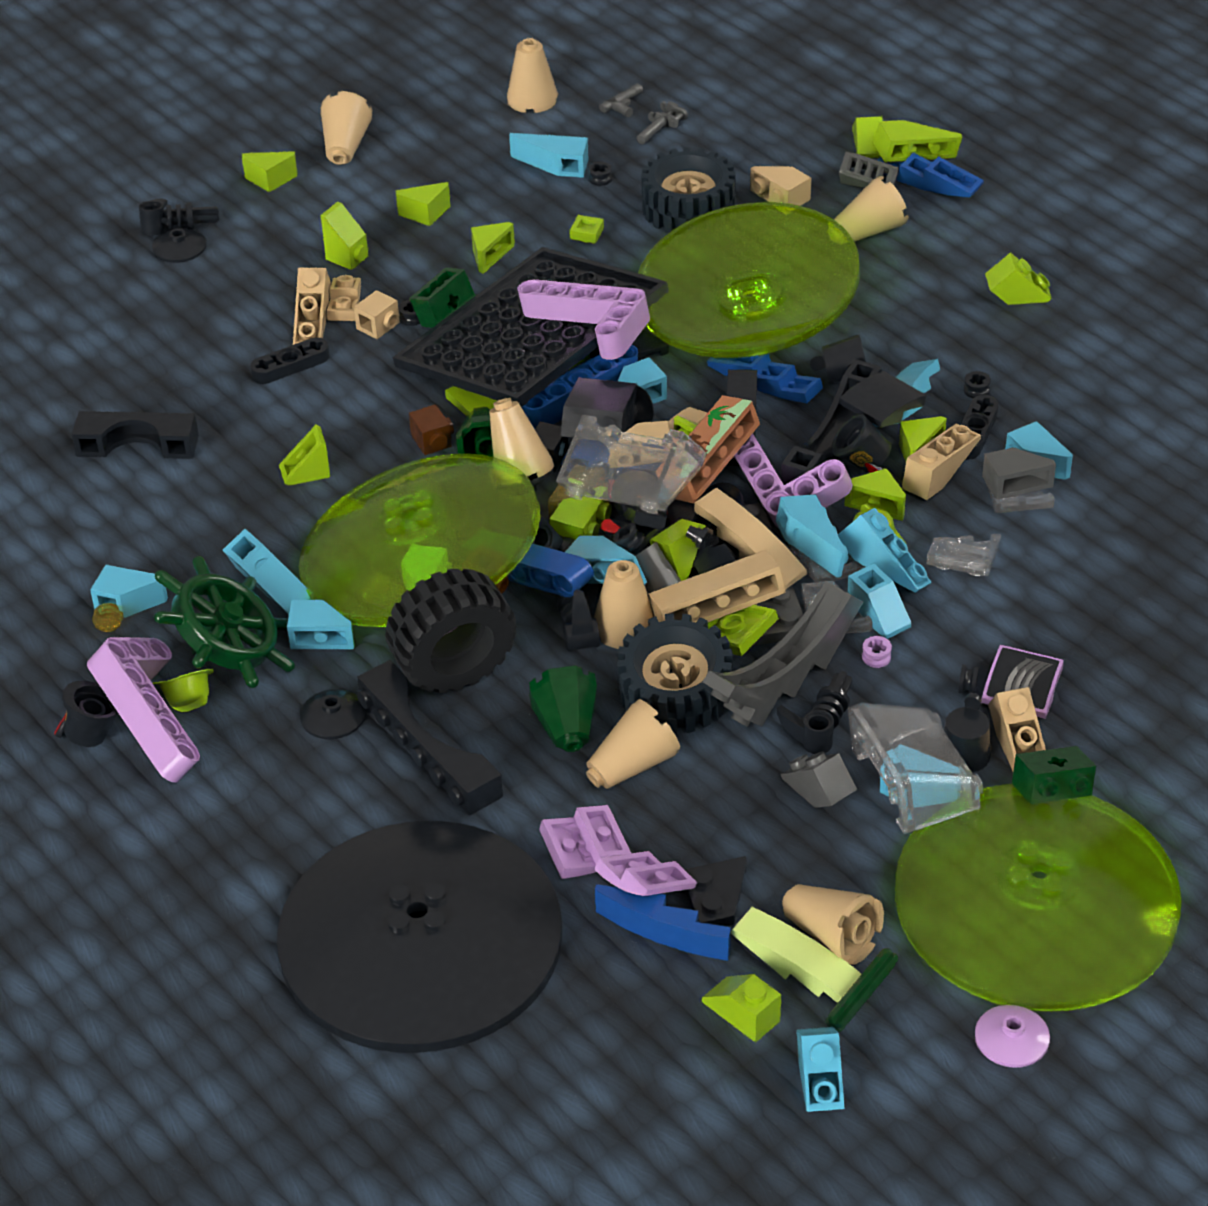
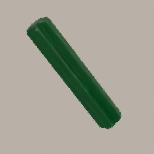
M883 948L828 1014L825 1020L828 1027H834L837 1032L843 1031L895 967L899 959L896 953H893L889 948Z

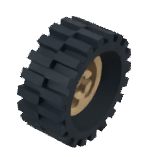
M683 147L681 152H678L676 148L670 149L668 155L661 152L657 154V160L651 158L648 160V166L644 165L641 173L643 215H646V220L649 223H654L655 228L660 229L664 226L665 232L671 234L674 230H677L679 235H686V231H693V235H700L701 230L705 229L708 233L712 232L715 225L721 228L725 225V220L730 221L733 217V213H735L736 173L733 164L728 163L726 157L718 158V153L714 151L707 154L704 148L691 151V147Z
M674 613L665 614V621L658 622L656 616L648 619V627L646 628L641 623L633 628L634 637L627 633L623 639V647L619 646L617 652L620 699L622 705L625 704L626 711L637 700H643L658 712L655 718L661 724L667 722L674 734H678L677 728L685 727L686 733L694 732L695 724L701 723L703 728L711 725V715L719 719L724 714L723 705L725 702L712 696L713 688L703 683L708 671L718 673L733 671L732 649H729L727 637H721V630L714 625L708 629V620L700 617L695 623L692 622V617L689 614H682V620H674Z

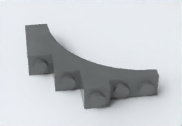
M825 581L814 601L797 624L768 653L752 664L736 671L725 673L708 671L703 683L713 688L712 696L725 702L723 706L734 712L731 716L732 719L749 727L751 722L762 727L778 698H781L783 693L794 698L810 669H813L814 665L826 670L863 601Z

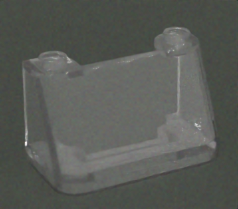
M582 414L556 482L566 489V495L578 500H582L584 496L636 506L648 513L658 514V511H665L702 468L707 453L683 431L670 429L669 433L665 434L663 439L622 432L618 427L611 424L609 427L602 428L597 424L598 419L595 416Z
M859 703L848 707L852 750L858 760L869 757L888 787L889 801L891 804L899 805L900 817L897 818V824L903 834L981 809L980 794L983 793L981 779L977 773L972 774L942 729L941 720L936 712L932 713L929 708L871 703Z

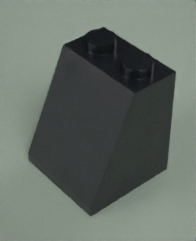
M578 377L563 407L561 436L613 442L633 427L637 383Z

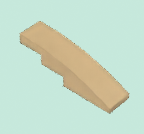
M718 488L713 489L694 502L695 512L717 526V536L739 550V560L767 550L780 566L785 590L807 575V569L762 522Z

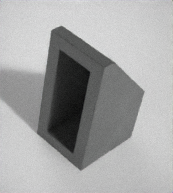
M1012 447L985 453L982 477L996 500L1053 487L1056 463L1052 459Z

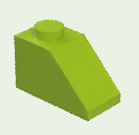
M337 201L320 215L326 260L353 270L368 257L366 233L344 205Z
M755 974L727 976L702 997V1003L755 1043L775 1027L781 1019V994Z

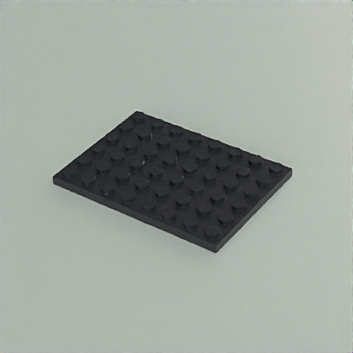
M542 247L393 357L394 365L397 368L497 401L511 398V401H518L522 407L598 347L595 333L597 324L526 317L523 314L517 289L521 283L528 280H545L642 289L645 292L647 305L650 307L669 292L668 282Z

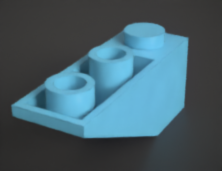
M510 133V152L512 158L557 176L584 178L589 160L587 137Z
M816 494L781 497L776 523L785 541L835 577H841L844 564L848 561V550L840 541L836 527L832 526L827 516V511L819 502Z
M876 508L861 514L838 534L840 541L847 547L848 553L854 561L865 567L874 563L891 580L916 593L932 583L927 577L924 567L915 561L908 552L905 542L896 536L890 528L887 518L879 513Z
M246 529L223 549V552L236 569L246 578L248 576L254 577L257 582L256 586L288 615L291 600H313L315 598L314 594Z
M579 536L565 551V553L584 558L592 566L594 576L588 584H603L607 568L619 560L635 563L639 568L644 585L647 583L636 556L604 536Z

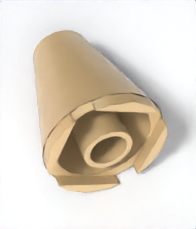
M526 38L516 48L507 99L508 104L514 110L526 113V109H534V113H540L549 110L556 104L558 93L542 44L533 38Z
M346 91L338 92V95L330 97L331 94L326 96L321 105L326 156L328 160L337 165L347 164L352 160L372 119L371 106L370 108L368 107L366 99Z
M882 176L873 179L831 222L832 228L830 232L836 242L847 245L901 227L907 223L908 215L904 217L902 211L907 207L902 196L891 182L885 184L882 181L884 179Z
M504 398L494 402V407L490 409L489 414L497 483H500L501 486L522 484L528 482V476L537 473L539 478L554 468L553 459L519 402L511 401V398Z
M627 560L616 561L607 568L594 615L598 624L601 642L607 646L619 649V646L623 647V639L627 633L634 637L633 628L640 623L645 628L648 627V619L654 617L639 568L635 563Z
M639 699L629 707L586 763L589 769L586 771V775L597 788L602 785L604 788L609 789L674 757L679 752L680 744L667 722L661 724L655 718L658 712L645 701Z
M798 884L789 889L782 900L784 915L815 941L849 964L855 965L863 961L872 952L876 945L871 942L875 931L881 933L883 928V905L878 899L869 894Z

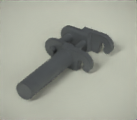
M662 101L660 108L663 112H656L655 117L653 111L648 114V118L652 123L637 136L638 143H646L662 127H678L679 120H685L688 117L687 111L671 101L667 103L666 107V102Z

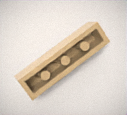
M767 550L651 592L648 595L654 617H657L658 622L665 621V614L674 613V620H682V614H689L692 617V622L696 623L700 617L710 622L784 594L786 591L779 564Z

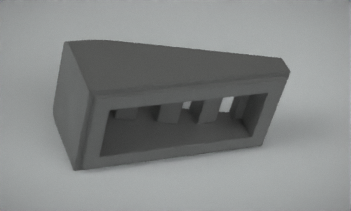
M845 152L839 171L840 183L865 188L873 180L871 178L872 172L876 171L875 178L886 173L888 175L884 183L891 182L895 185L899 168L856 153ZM862 169L866 170L864 175L860 174Z

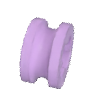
M873 636L866 639L863 643V662L873 668H881L888 665L891 661L892 650L890 641L881 636Z

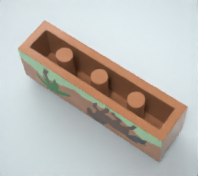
M722 395L656 473L665 497L694 503L700 498L760 425L752 401Z

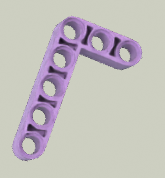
M528 280L521 283L517 288L523 314L526 317L597 324L595 333L600 355L603 359L607 360L623 356L650 320L645 292L642 289L545 280Z
M753 433L734 455L744 475L777 528L779 527L776 523V517L781 497L800 496L811 493L810 495L816 494L821 505L826 508L847 496L852 490L853 484L844 464L836 459L828 460L783 485Z
M107 638L87 661V667L157 771L166 780L174 783L179 782L198 762L200 753L150 681L172 658V652L165 643L156 638Z

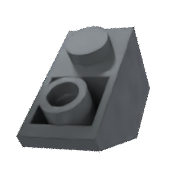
M819 752L811 757H808L807 754L799 756L789 763L791 768L780 774L783 781L814 808L832 806L857 790L839 753L825 755L824 752Z

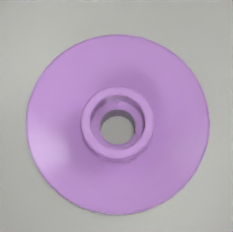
M1001 1005L994 1007L980 1017L975 1028L976 1044L982 1054L992 1062L1005 1067L1017 1068L1034 1064L1045 1055L1049 1046L1050 1034L1044 1020L1032 1010L1022 1006Z

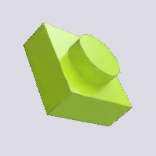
M578 215L570 229V239L585 243H596L604 229V219Z

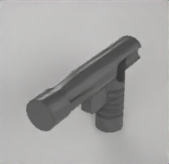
M637 83L599 105L600 111L606 113L614 110L626 117H630L633 113V109L628 106L631 104L630 98L642 93V86Z

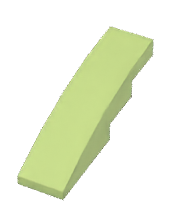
M754 907L750 908L731 931L734 937L785 980L790 974L793 975L818 997L824 991L838 1003L861 975L849 963L814 939Z

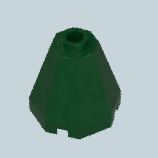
M488 407L474 408L456 433L458 460L464 466L466 464L468 467H472L487 458L494 466L490 409Z
M576 665L548 669L542 673L543 679L536 683V678L529 682L531 708L555 747L567 752L578 751L589 742L597 697L595 673L588 671V675H585L582 668Z

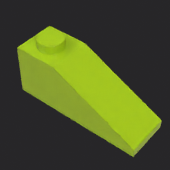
M905 120L879 121L873 144L884 162L905 161L912 153L927 160L936 159L938 156L948 159L956 158L963 137L960 133Z

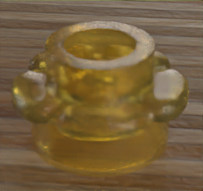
M104 603L95 608L92 622L95 624L96 629L111 632L122 624L121 620L124 619V616L119 611L117 605Z

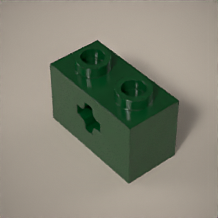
M444 268L412 295L409 300L421 326L433 328L476 295L464 269Z
M1077 746L1020 753L1015 756L1012 785L1030 804L1092 796L1096 765Z

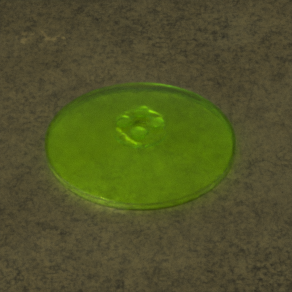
M775 202L734 205L693 218L663 237L646 255L638 271V274L667 281L669 287L668 293L648 307L650 320L647 323V327L658 338L675 348L701 356L717 358H741L768 354L789 348L811 338L827 328L846 310L857 291L861 273L856 244L850 234L838 222L825 214L807 207Z
M447 454L427 457L396 466L368 479L349 491L320 517L308 534L299 558L301 582L308 588L306 591L311 600H324L350 620L352 625L386 627L388 617L392 616L391 610L393 606L402 600L401 595L407 590L411 591L416 587L415 583L421 579L425 581L431 578V574L436 572L447 573L448 569L454 568L460 569L462 572L465 568L487 575L495 585L504 579L523 559L536 537L540 522V506L537 495L530 480L522 471L512 464L495 457L478 454Z
M1012 784L986 787L961 795L930 813L916 827L902 849L895 877V902L901 926L917 953L930 967L957 987L977 997L1001 1005L1022 1006L1032 1011H1068L1088 1008L1108 1002L1133 990L1148 979L1165 960L1175 941L1180 922L1182 904L1180 885L1173 864L1163 847L1141 823L1123 810L1095 796L1030 804ZM1035 871L1044 872L1048 876H1046L1045 878H1036L1031 873Z

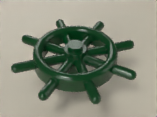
M201 556L194 557L192 561L197 575L187 580L184 584L164 570H158L155 573L156 581L176 595L172 601L171 611H158L154 615V620L158 624L176 626L183 639L192 647L191 652L195 655L192 664L195 668H202L209 660L225 668L240 670L249 688H256L258 686L259 679L254 668L262 664L266 658L286 672H291L295 669V663L274 648L277 641V630L288 631V618L273 617L266 604L253 592L257 583L254 577L248 576L243 583H240L223 575L211 574L204 558ZM200 595H206L209 602ZM193 607L202 613H194ZM248 629H255L256 635ZM242 641L251 648H244Z

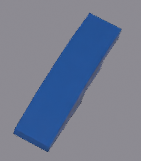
M912 153L905 161L884 162L882 157L877 160L899 168L896 181L943 195L970 198L984 183L983 179L939 156L933 162L915 153Z
M723 346L707 360V365L727 377L728 370H757V391L782 399L808 403L823 389L821 378L797 375L794 365L771 362L768 352Z
M596 884V913L626 930L659 944L696 955L725 961L729 960L731 927L698 922V911L666 906L665 894L635 895L618 887Z

